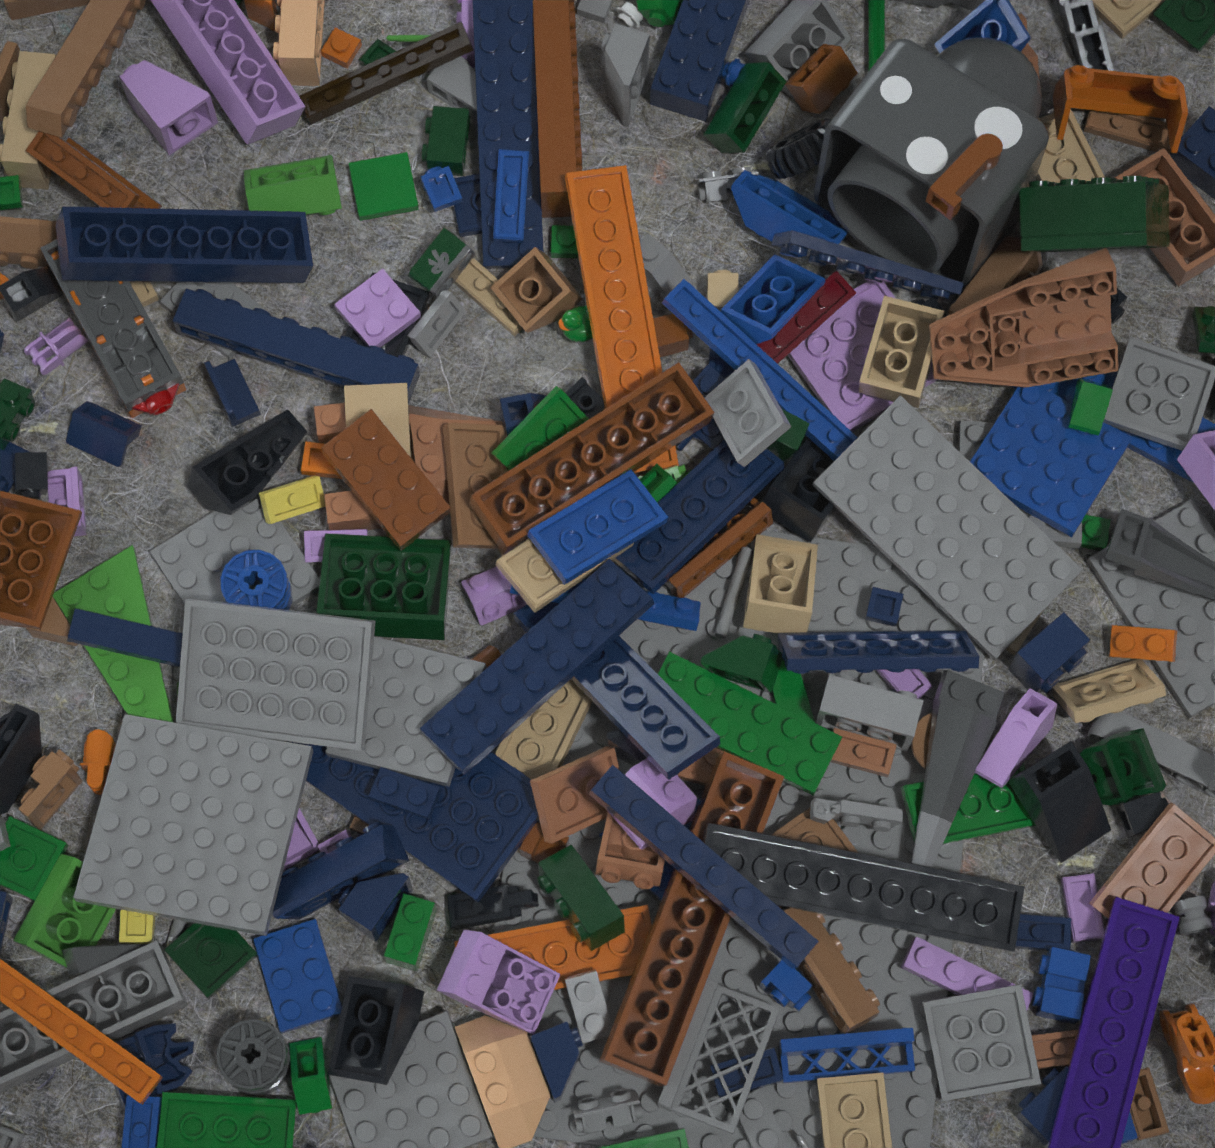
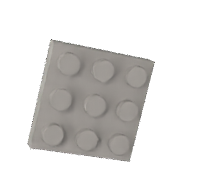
M1130 337L1112 387L1113 392L1103 423L1183 451L1192 436L1198 432L1215 380V366Z
M1021 984L923 1002L942 1101L1041 1084Z

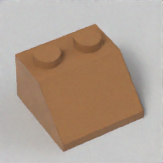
M534 247L490 287L527 333L560 320L567 310L573 309L583 300L551 258L537 247Z

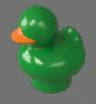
M578 306L567 310L558 323L563 334L574 342L581 343L593 339L587 307Z

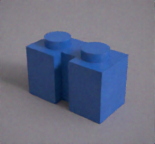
M1051 947L1047 955H1041L1038 974L1043 975L1041 987L1036 986L1032 1002L1033 1006H1037L1036 1016L1075 1024L1080 1020L1084 999V986L1087 981L1091 955Z

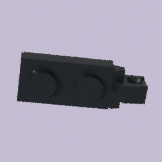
M509 885L489 888L478 903L465 893L447 896L450 928L453 930L515 919V917L522 916L521 910L539 906L538 893H534L532 890L520 891L518 886L511 887Z

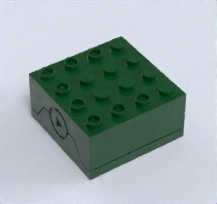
M1123 176V180L1110 177L1091 178V181L1063 179L1060 180V183L1029 181V187L1021 188L1020 222L1021 237H1023L1021 238V251L1070 252L1102 250L1104 248L1115 250L1170 247V235H1168L1169 185L1160 184V179L1142 176Z

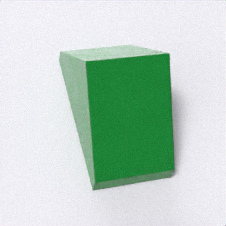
M1078 378L1069 428L1099 436L1113 389L1107 385Z

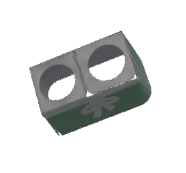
M443 228L412 267L408 277L426 291L438 297L443 289L448 291L476 254L449 228L448 230Z

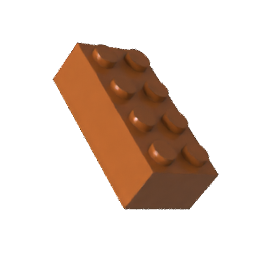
M372 409L321 447L325 458L400 551L450 513L451 507Z

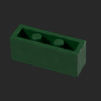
M769 62L746 63L703 135L721 153H745L787 81Z
M572 844L538 862L539 877H537L539 887L545 895L550 893L553 897L558 914L563 919L568 918L572 924L571 929L580 943L584 941L589 949L593 951L625 932L623 913Z

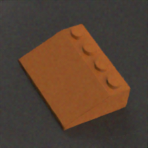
M0 491V625L41 630L80 521L81 510Z

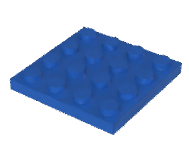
M1040 386L1017 387L970 462L1018 508L1072 538L1133 437L1105 423L1102 425L1099 436L1069 428L1073 404Z

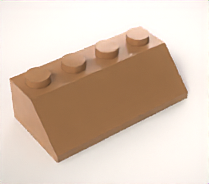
M793 908L784 910L786 914L819 941L798 968L805 979L813 985L812 990L840 1033H852L876 1018L880 1013L877 1008L880 1006L879 1000L870 988L865 990L859 981L862 978L859 969L853 961L847 962L841 951L844 948L840 940L834 933L829 935L823 926V923L826 922L824 916Z

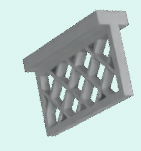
M707 979L668 1083L663 1087L658 1101L659 1107L734 1135L780 1008L720 986L718 982ZM722 995L736 1000L740 1012L723 1019L718 1010V1004ZM741 1002L751 1007L744 1009ZM757 1009L771 1013L767 1025L755 1031L746 1015ZM716 1013L719 1021L711 1024ZM743 1016L750 1033L732 1040L725 1023ZM722 1026L728 1043L711 1050L706 1040L707 1033L716 1027ZM764 1032L761 1042L759 1043L756 1035ZM753 1038L758 1049L756 1055L742 1062L735 1045ZM704 1044L707 1052L699 1055ZM731 1047L739 1064L720 1071L713 1055ZM710 1057L717 1074L699 1081L694 1071L696 1062ZM752 1063L749 1074H747L744 1066ZM741 1068L746 1079L744 1087L730 1093L723 1076ZM692 1075L695 1083L688 1086V1083ZM716 1078H720L727 1095L709 1103L701 1086ZM698 1088L705 1105L694 1110L680 1106L684 1094ZM740 1095L736 1106L733 1097ZM729 1100L734 1110L730 1124L716 1120L711 1107ZM708 1110L710 1117L703 1115L700 1112Z

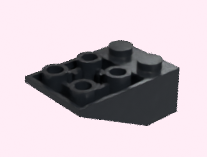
M1072 741L1056 749L1008 781L1060 863L1111 831L1089 767Z

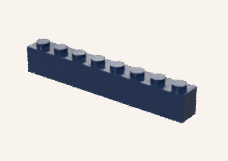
M186 288L173 318V324L177 333L342 387L344 385L407 383L408 405L420 376L419 365L408 356L398 355V357L386 354L385 350L377 346L371 345L368 348L357 344L354 339L346 336L337 338L328 335L327 331L319 327H311L309 329L300 326L297 321L288 317L279 319L260 308L251 310L242 307L239 302L233 299L226 298L225 300L214 298L211 293L202 289L193 291Z
M614 765L608 769L589 792L592 798L790 968L798 967L819 942Z

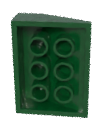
M325 533L316 614L374 620L375 637L445 640L451 540L417 538L400 551L389 537Z

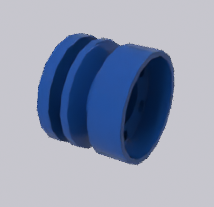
M247 550L235 555L225 565L220 579L221 592L226 603L284 610L290 609L293 601L292 587L281 561L273 554L262 550ZM255 580H259L260 584H257L255 589H251L250 586L254 585Z

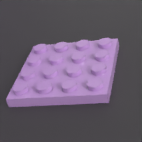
M867 281L855 288L856 294L788 354V357L821 404L852 432L881 415L893 403V401L859 393L860 377L884 296L895 298L884 281H882V284ZM932 363L925 387L939 380L933 377Z

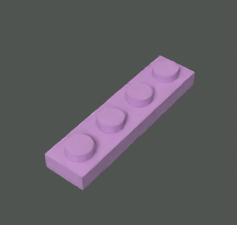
M918 937L912 939L901 965L902 969L956 995L1015 985ZM1022 988L1027 1010L1034 993Z

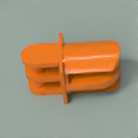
M100 729L93 730L87 735V740L84 744L83 763H80L82 769L87 772V784L96 795H102L116 747V743L111 735Z

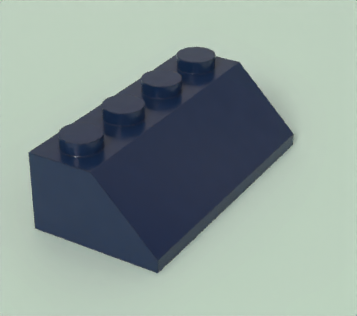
M381 822L371 824L364 828V834L356 839L349 837L338 842L335 845L336 849L328 854L326 852L318 853L308 859L309 864L300 869L293 867L284 871L272 913L274 918L300 920L340 899L344 891L348 887L353 889L357 882L379 878L409 862L410 860L395 827L381 824Z

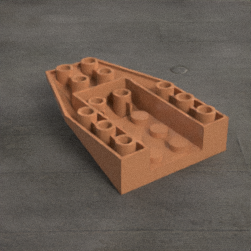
M1107 248L1023 280L929 324L934 379L1033 387L1118 371V345L1111 332V295L1117 294L1116 266Z

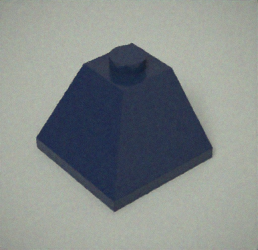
M400 873L357 882L353 889L348 887L344 891L338 902L341 905L338 910L341 916L370 939L377 942L398 912L403 893L409 895L413 890L410 878L406 874Z

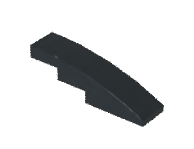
M1056 0L1076 64L1091 69L1114 71L1103 25L1098 24L1093 0Z

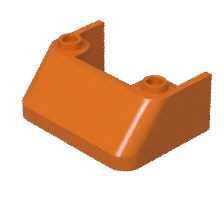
M1075 65L1064 71L1055 85L1053 93L1057 140H1063L1070 109L1077 108L1164 118L1167 123L1171 153L1178 152L1188 116V107L1184 85L1174 76L1166 75L1161 77L1091 69L1082 65Z

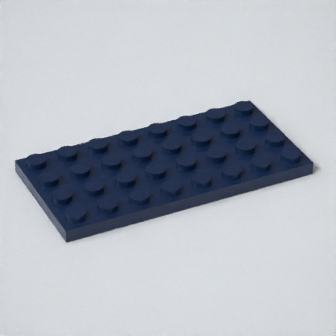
M296 743L312 746L313 748L306 778L308 784L368 826L377 822L394 826L406 853L477 903L539 821L530 783L532 779L492 752L465 775L455 767L449 787L420 780L440 787L442 790L430 820L378 803L368 797L379 769L329 757L326 754L327 746Z

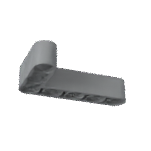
M1122 712L1108 713L1095 717L1087 734L1090 740L1097 743L1116 733L1144 728L1163 775L1215 798V755Z

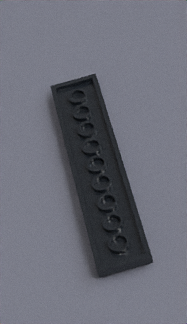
M706 823L703 842L777 906L1015 952L1024 886L712 823Z

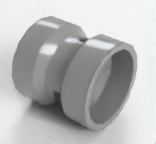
M1205 896L1180 900L1174 904L1175 913L1182 917L1179 924L1181 936L1213 929L1211 918L1207 917L1206 913H1204L1207 907Z

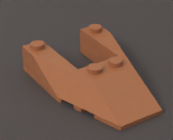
M345 402L314 406L319 443L326 444L346 429ZM408 405L411 458L450 506L443 426L447 423L503 425L502 421ZM352 490L324 494L329 530L382 529Z

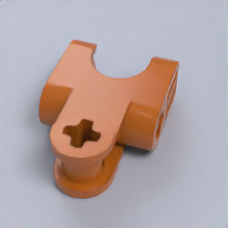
M1193 1003L1187 1004L1185 1010L1170 1013L1167 1009L1161 1010L1159 1016L1162 1032L1168 1046H1171L1177 1059V1073L1189 1099L1196 1104L1214 1102L1215 1072L1213 1065H1215V1037L1206 1019L1199 1015Z

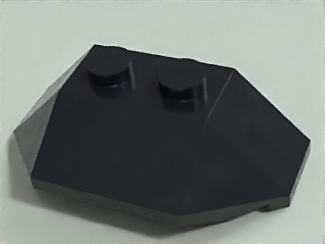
M15 704L9 713L0 717V815L7 813L17 800L19 793L30 778V775L34 772L32 770L33 766L42 757L40 716L35 711Z

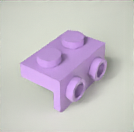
M497 567L461 581L464 592L475 611L480 625L515 612L527 604L520 595L510 593L511 584Z

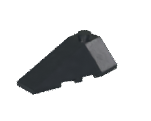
M286 410L192 466L187 487L206 509L232 515L259 496V493L263 491L306 436L307 430L289 410Z

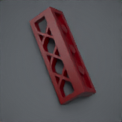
M835 271L825 280V284L771 340L756 345L778 364L856 294V291L838 271Z

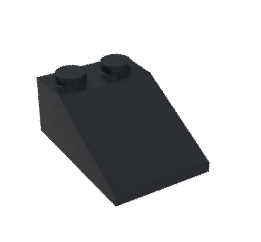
M807 438L770 486L762 502L771 509L773 519L811 543L836 507L812 485L834 461L811 439Z
M349 976L327 1075L387 1085L418 1025L425 992L405 984Z

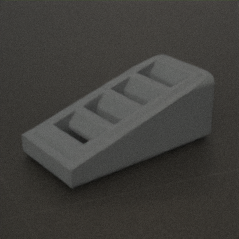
M130 943L72 947L62 950L69 974L72 973L74 975L100 967L139 949L138 944Z

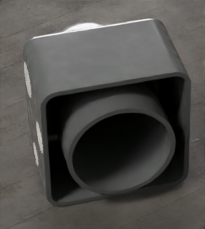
M976 37L965 39L949 46L938 56L911 40H894L885 49L825 129L814 189L816 203L829 211L855 240L876 256L963 282L962 294L966 285L972 281L979 269L985 264L1020 217L1021 188L1029 187V181H1035L1049 141L1047 128L1039 120L1042 106V90L1040 80L1033 65L1017 48L994 38ZM987 133L997 136L1003 144L998 164L992 169L984 170L960 196L962 202L959 212L950 221L926 202L930 186L979 136Z

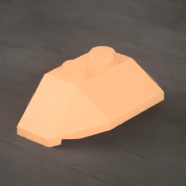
M486 1015L455 1026V1031L498 1147L514 1148L532 1141L551 1094L528 1033Z

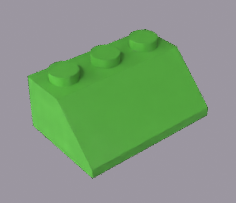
M332 155L243 170L249 211L305 212L306 215L314 213L329 215L336 212V209H342Z
M61 854L13 941L67 968L62 950L72 947L96 946L116 909L76 902L73 897L83 862L75 857Z

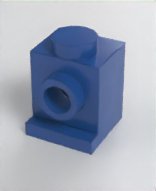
M782 960L761 981L759 986L763 991L769 987L772 990L770 993L771 997L782 1007L788 1005L792 1009L795 1008L798 1012L812 998L808 992L813 985L795 968H790Z

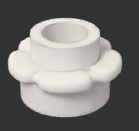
M626 2L621 8L617 7L616 10L619 14L617 20L621 25L632 28V26L634 28L640 27L639 24L644 16L638 11L637 7L629 2Z

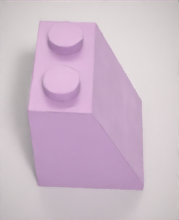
M146 60L129 66L119 76L129 105L168 155H171L218 123L211 96L207 91Z

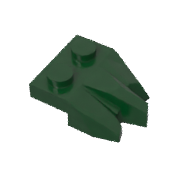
M1144 728L1113 734L1085 748L1080 753L1089 767L1102 805L1111 806L1126 803L1135 796L1162 792L1167 786Z

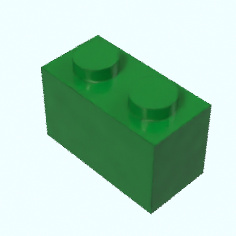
M403 893L384 954L386 963L418 972L437 911L435 902Z

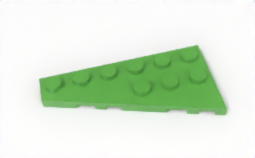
M133 545L53 594V598L70 625L76 608L152 626L143 590L142 577L137 563V555ZM84 645L127 715L174 722L160 663Z

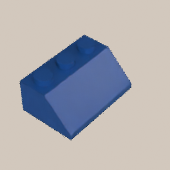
M774 254L721 309V313L755 344L771 340L825 284V278Z

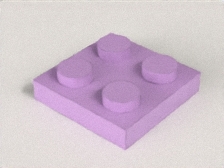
M383 268L334 304L338 313L368 348L371 345L382 347L421 318V312Z

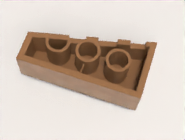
M1005 236L972 281L966 285L956 302L950 306L948 315L1014 284L1038 275L1043 266L1041 253L1021 251V238Z

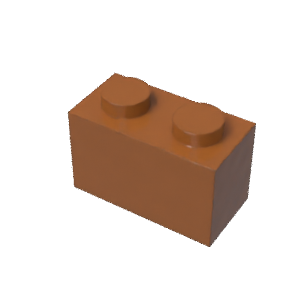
M822 44L785 85L802 111L820 114L830 107L831 102L840 92L849 87L850 81L858 72L841 46Z

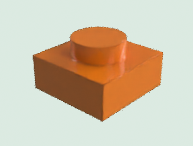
M335 27L321 49V55L348 69L362 46L361 39Z

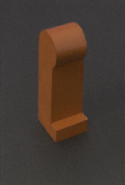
M987 133L979 136L930 186L926 202L951 221L959 212L962 202L960 196L984 170L992 169L998 164L1003 149L1002 141L993 134Z

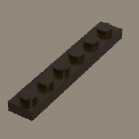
M461 21L308 91L299 97L306 106L304 111L310 124H314L474 50Z

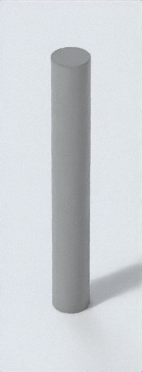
M748 547L741 548L714 635L720 638L727 637L752 558L753 550Z

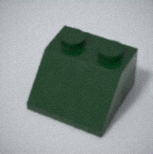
M753 634L752 638L742 635L702 656L700 663L708 671L726 680L772 693L783 658L777 650V646L771 644L772 640L770 638Z

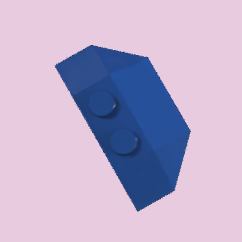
M744 170L731 186V191L745 226L771 242L773 241L774 234L794 230L840 245L848 233L829 211L777 180L762 175H753L752 172Z

